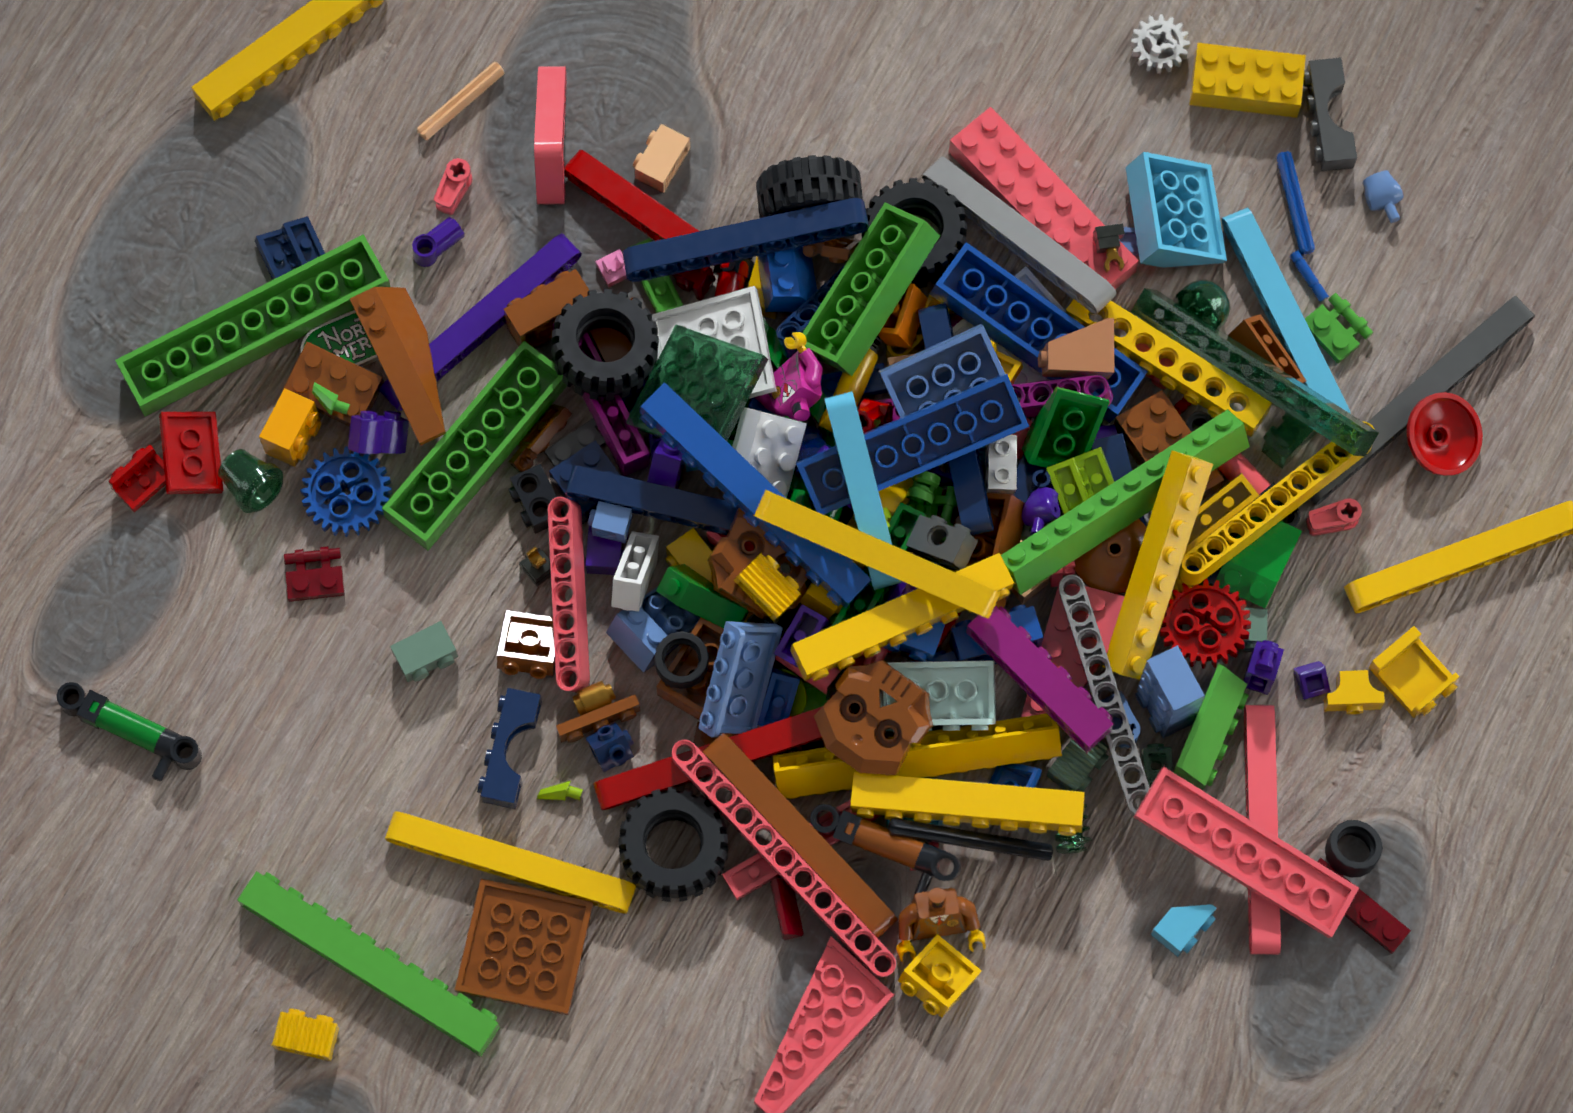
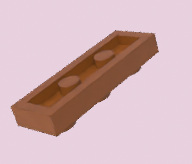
M634 694L556 725L557 734L561 743L564 741H568V743L576 742L584 737L583 734L592 730L597 732L601 727L610 725V723L617 720L625 722L637 716L636 713L640 712V704Z

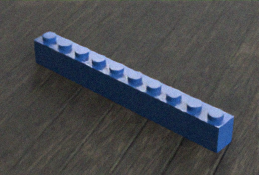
M665 382L641 405L640 414L642 416L640 418L644 424L650 429L655 427L663 434L661 439L666 445L672 449L676 447L683 454L681 457L687 465L693 469L697 467L704 473L702 478L712 488L717 486L725 493L723 498L734 508L738 506L745 512L743 516L747 522L753 527L759 526L766 532L764 537L774 547L779 545L786 551L785 557L796 567L800 565L807 571L806 577L815 586L821 585L827 590V597L836 606L841 604L846 609L870 584L872 579L850 558L755 517L754 514L765 489L784 498L786 497Z

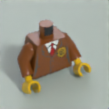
M933 888L930 891L915 894L912 903L899 914V939L902 942L897 945L896 951L901 962H903L902 956L905 952H910L912 961L916 958V952L910 940L933 938L937 934L939 936H947L970 931L968 934L970 951L974 952L973 943L976 941L981 942L983 949H985V935L982 931L978 930L980 923L974 903L963 896H958L955 888Z

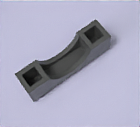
M1342 58L1309 60L1307 69L1304 71L1303 85L1309 89L1306 104L1308 112H1312L1313 121L1310 122L1311 136L1316 137L1317 146L1314 147L1315 161L1320 162L1321 171L1354 168L1357 160L1354 134L1338 127L1328 113L1329 101L1341 94L1345 85Z

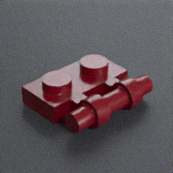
M329 546L320 547V550L304 552V549L295 550V553L284 554L285 565L296 564L297 571L285 572L289 602L345 596L342 566L331 567V560L341 559L340 548L329 549ZM321 561L322 568L306 570L305 563Z

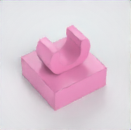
M620 249L596 261V266L608 288L627 279L623 254Z

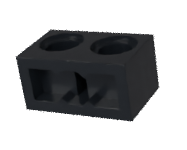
M541 464L510 477L512 487L508 488L514 503L520 502L524 510L520 512L526 528L531 526L535 534L548 528V513L543 517H538L534 515V511L541 507L548 510L550 501L557 497ZM529 483L537 486L531 493L522 490L523 486ZM561 509V516L565 517L564 511Z

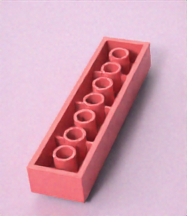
M989 107L950 139L949 153L975 181L1106 279L1115 290L1136 273L1139 260L1121 242L1117 252L1123 259V270H1119L1117 262L1111 261L1109 263V272H1105L1106 252L1097 253L1093 235L1095 227L1105 225L992 107Z

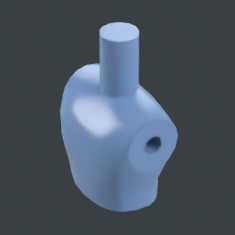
M1388 170L1365 178L1362 184L1369 209L1371 211L1384 209L1390 223L1397 222L1400 216L1395 208V204L1404 198L1398 182L1390 175Z

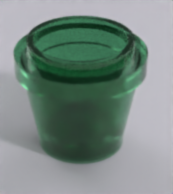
M238 449L229 454L218 470L219 478L234 496L236 505L245 513L258 512L265 509L276 499L282 489V470L275 464L266 463L244 449Z

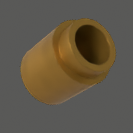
M603 681L578 690V694L572 696L580 716L612 703V700L616 699L610 683L604 685Z

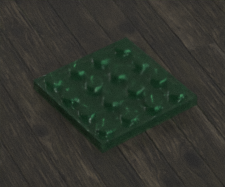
M676 324L626 423L638 430L661 438L663 434L655 427L650 429L641 420L640 407L665 382L720 436L728 441L768 359L762 354Z

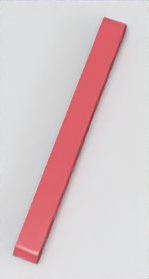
M680 740L675 743L671 753L674 764L701 793L716 806L719 812L874 976L883 978L892 974L896 968V960L893 954L694 743L689 740ZM683 746L690 748L693 754L692 758L688 761L679 760L676 756L678 748ZM702 767L708 768L712 772L711 780L708 782L699 781L696 777L698 769ZM725 788L731 792L732 799L728 803H720L716 799L715 794L719 789ZM741 809L748 810L752 816L751 821L748 824L737 822L735 817L737 811ZM765 830L770 833L771 842L768 845L763 846L757 843L755 835L758 831ZM785 851L789 853L791 863L788 866L783 867L776 863L775 855L778 852ZM799 872L807 873L811 878L810 885L805 888L799 887L795 883L796 874ZM825 893L830 897L831 903L828 908L821 909L815 904V896L817 894ZM844 914L849 917L850 927L848 929L840 930L836 927L835 917L837 915ZM864 935L868 937L870 947L867 951H860L856 948L854 942L857 936ZM884 956L890 961V968L887 972H879L875 968L874 963L877 957Z

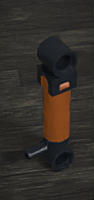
M818 805L811 813V824L817 831L823 833L834 832L833 838L922 872L914 894L927 892L933 877L941 881H952L961 873V861L953 853L917 839L891 835L887 827L843 810L841 815L840 811L832 805ZM828 810L833 815V822L830 826L824 827L819 822V816L823 811ZM946 858L950 859L954 864V869L949 875H943L939 871V863Z

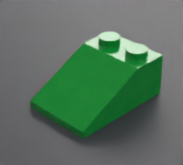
M1056 387L1032 422L1022 446V451L1028 463L1047 468L1090 451L1109 405V400Z
M1251 517V520H1253L1254 522L1263 521L1259 517ZM1282 521L1277 523L1222 566L1216 579L1219 580V587L1223 589L1226 585H1230V593L1238 591L1239 597L1266 608L1302 530ZM1238 534L1236 539L1241 538V535Z

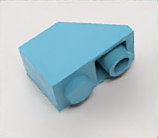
M1212 904L1172 907L1156 925L1151 935L1177 957L1182 951L1188 953L1198 941L1195 938L1196 934L1201 929L1206 932L1216 920L1212 916L1216 907Z

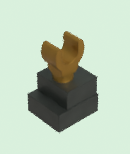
M1123 223L1095 227L1093 231L1097 253L1106 252V261L1104 263L1106 273L1110 270L1109 263L1111 261L1118 263L1120 271L1124 268L1123 259L1117 252L1120 247L1119 239H1122L1125 234Z
M534 547L526 553L527 557L519 562V565L537 587L551 577L550 559L543 550Z

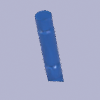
M1299 250L1293 252L1289 257L1321 303L1329 295L1323 286L1319 284V280L1305 259H1303Z

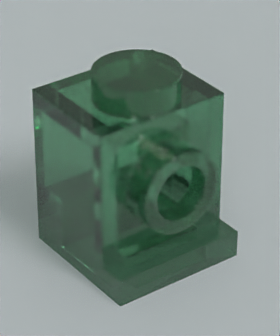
M1154 743L1142 749L1141 762L1149 787H1151L1160 771L1153 770L1151 768L1152 763H1158L1161 768L1165 767L1173 772L1171 747H1164V744Z

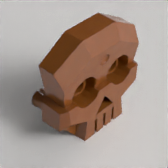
M738 508L727 537H722L718 541L708 558L714 590L759 618H768L769 616L734 582V579L760 553L764 557L769 555L778 563L779 568L777 570L784 577L787 575L792 577L800 587L798 591L801 595L783 613L792 612L798 606L807 590L805 582L808 579L806 577L808 572L800 565L796 567L790 563L785 557L787 552L779 545L774 547L764 537L766 532L759 526L753 527L743 516L745 512ZM745 542L753 544V551H747L744 548ZM782 564H787L790 567L789 573L781 571Z
M883 660L867 665L847 667L835 684L838 691L814 715L827 750L859 773L898 775L913 743H921L933 726L929 706V693ZM883 691L898 702L883 706ZM853 703H857L860 706V711L857 714H853L850 710ZM889 728L895 731V736L892 739H888L885 735L886 730Z

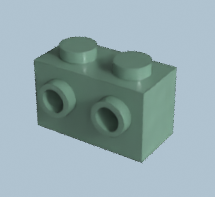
M442 621L390 646L407 682L412 680L414 682L426 678L430 671L438 667L439 669H444L455 662L454 659L458 658L456 648Z

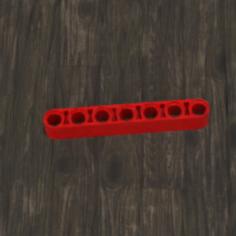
M580 149L564 166V175L569 181L655 241L699 232L695 227L584 150ZM709 267L700 268V272L705 273Z

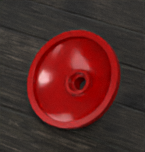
M1441 392L1423 398L1413 408L1407 423V441L1412 455L1424 469L1435 475L1452 476L1462 473L1470 468L1479 456L1483 441L1480 419L1474 408L1458 395ZM1433 433H1435V434L1437 435V440H1436V441H1435V439H1434V437H1433Z

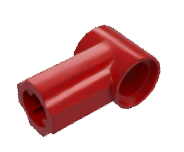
M863 399L858 410L863 434L876 427L890 423L893 416V406L870 399Z

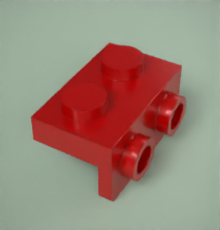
M148 445L145 449L140 448L133 454L132 460L126 466L118 467L111 474V479L108 481L112 490L133 512H136L166 485L164 462L151 445Z

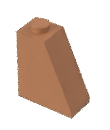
M1107 318L1049 341L1038 354V366L1042 368V377L1077 378L1097 375L1108 380L1114 374V318Z

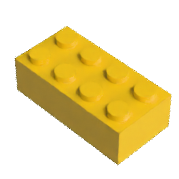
M1197 43L1189 105L1297 118L1302 101L1306 55Z

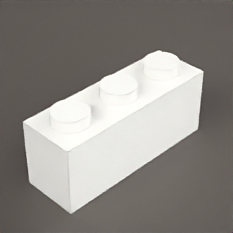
M631 532L613 578L611 607L639 612L657 565L659 536Z

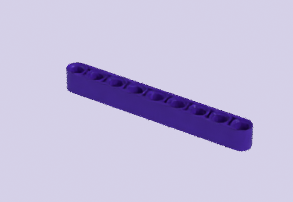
M563 233L554 237L429 344L437 382L506 324L504 308H506L510 301L516 298L522 299L531 294L535 287L553 282L557 275L568 271L577 263L582 253ZM387 379L381 386L380 392L398 411H402V406Z

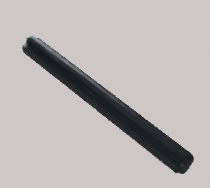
M892 818L888 826L889 834L894 836L1045 861L1051 860L1053 855L1052 845L1047 843Z

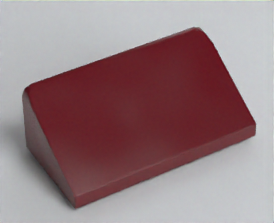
M772 879L771 889L782 939L789 940L802 937L804 932L795 891L783 879Z

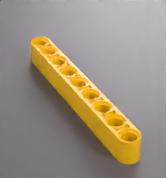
M1364 421L1353 424L1188 551L1183 557L1179 570L1181 581L1190 586L1204 581L1371 451L1375 438L1374 427ZM1356 436H1362L1367 441H1359L1356 439ZM1342 452L1346 457H1338L1335 453ZM1321 468L1325 473H1317L1314 469ZM1300 484L1305 489L1298 490L1294 488L1293 485ZM1278 500L1284 505L1276 506L1271 501ZM1256 516L1261 518L1263 521L1254 522L1253 520H1251V517ZM1238 533L1241 535V538L1235 539L1229 534ZM1216 549L1221 554L1212 555L1208 552V550ZM1193 565L1199 570L1193 572L1188 570L1187 566Z
M766 489L754 514L757 518L987 619H990L1001 594L994 589Z
M1573 501L1563 502L1359 578L1345 585L1344 590L1355 614L1566 537L1573 534Z
M394 811L385 836L386 841L407 849L558 895L592 901L594 906L622 914L628 913L636 889L635 884L620 878L398 811Z

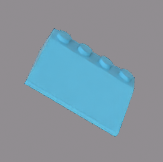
M1142 152L1125 167L1140 264L1165 268L1219 264L1227 261L1210 164Z

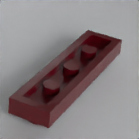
M1320 858L1317 861L1321 865L1325 866L1329 870L1333 871L1334 873L1349 881L1346 877L1335 871L1322 858ZM1358 889L1344 915L1391 954H1393L1411 931L1360 889Z

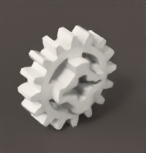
M1160 15L1159 19L1155 21L1152 16H1149L1148 24L1140 21L1139 29H1134L1132 37L1134 38L1131 39L1130 47L1134 48L1132 56H1139L1138 65L1146 63L1148 72L1152 67L1156 68L1157 74L1161 73L1162 68H1166L1168 72H1171L1173 64L1180 67L1181 59L1187 58L1188 51L1186 50L1190 46V41L1186 40L1188 38V31L1181 32L1183 24L1178 23L1174 25L1173 17H1170L1168 21H1164L1163 15Z

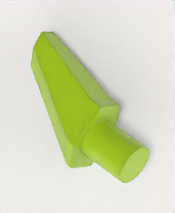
M566 781L541 789L536 799L565 801L566 797L580 800L583 789L570 786L571 781Z

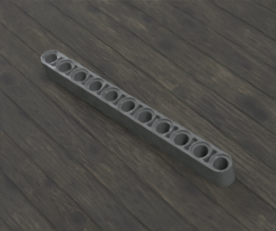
M1517 296L1507 301L1368 421L1374 427L1376 433L1371 451L1312 496L1310 500L1315 505L1324 501L1407 429L1409 416L1420 400L1435 393H1449L1533 320L1535 314ZM1356 436V439L1359 441H1367L1362 436ZM1342 452L1335 453L1338 457H1346ZM1321 468L1314 469L1317 473H1325ZM1297 484L1301 490L1305 489L1302 485Z

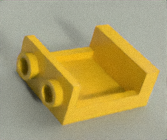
M1415 626L1377 656L1369 666L1370 671L1413 718L1420 713L1424 716L1427 715L1437 705L1434 702L1441 695L1447 698L1457 689L1455 683L1460 677L1457 673L1452 675L1419 639L1421 633Z

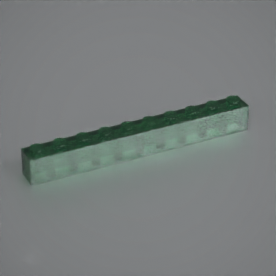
M1143 289L1131 310L1133 314L1350 454L1366 456L1379 434L1378 431L1158 290Z

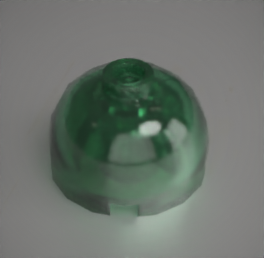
M1193 281L1175 296V298H1178L1175 311L1179 319L1189 330L1193 331L1195 327L1198 331L1202 332L1200 336H1212L1228 320L1231 309L1230 301L1225 291L1212 281Z

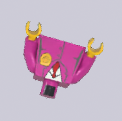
M794 332L792 335L795 340L792 337H786L784 344L788 349H797L798 351L773 373L777 391L757 396L755 399L769 412L777 416H787L796 421H805L810 417L809 408L821 398L823 368L811 349L805 347L807 342L806 336L801 332Z

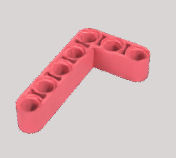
M566 66L538 67L534 138L537 204H565L563 148Z

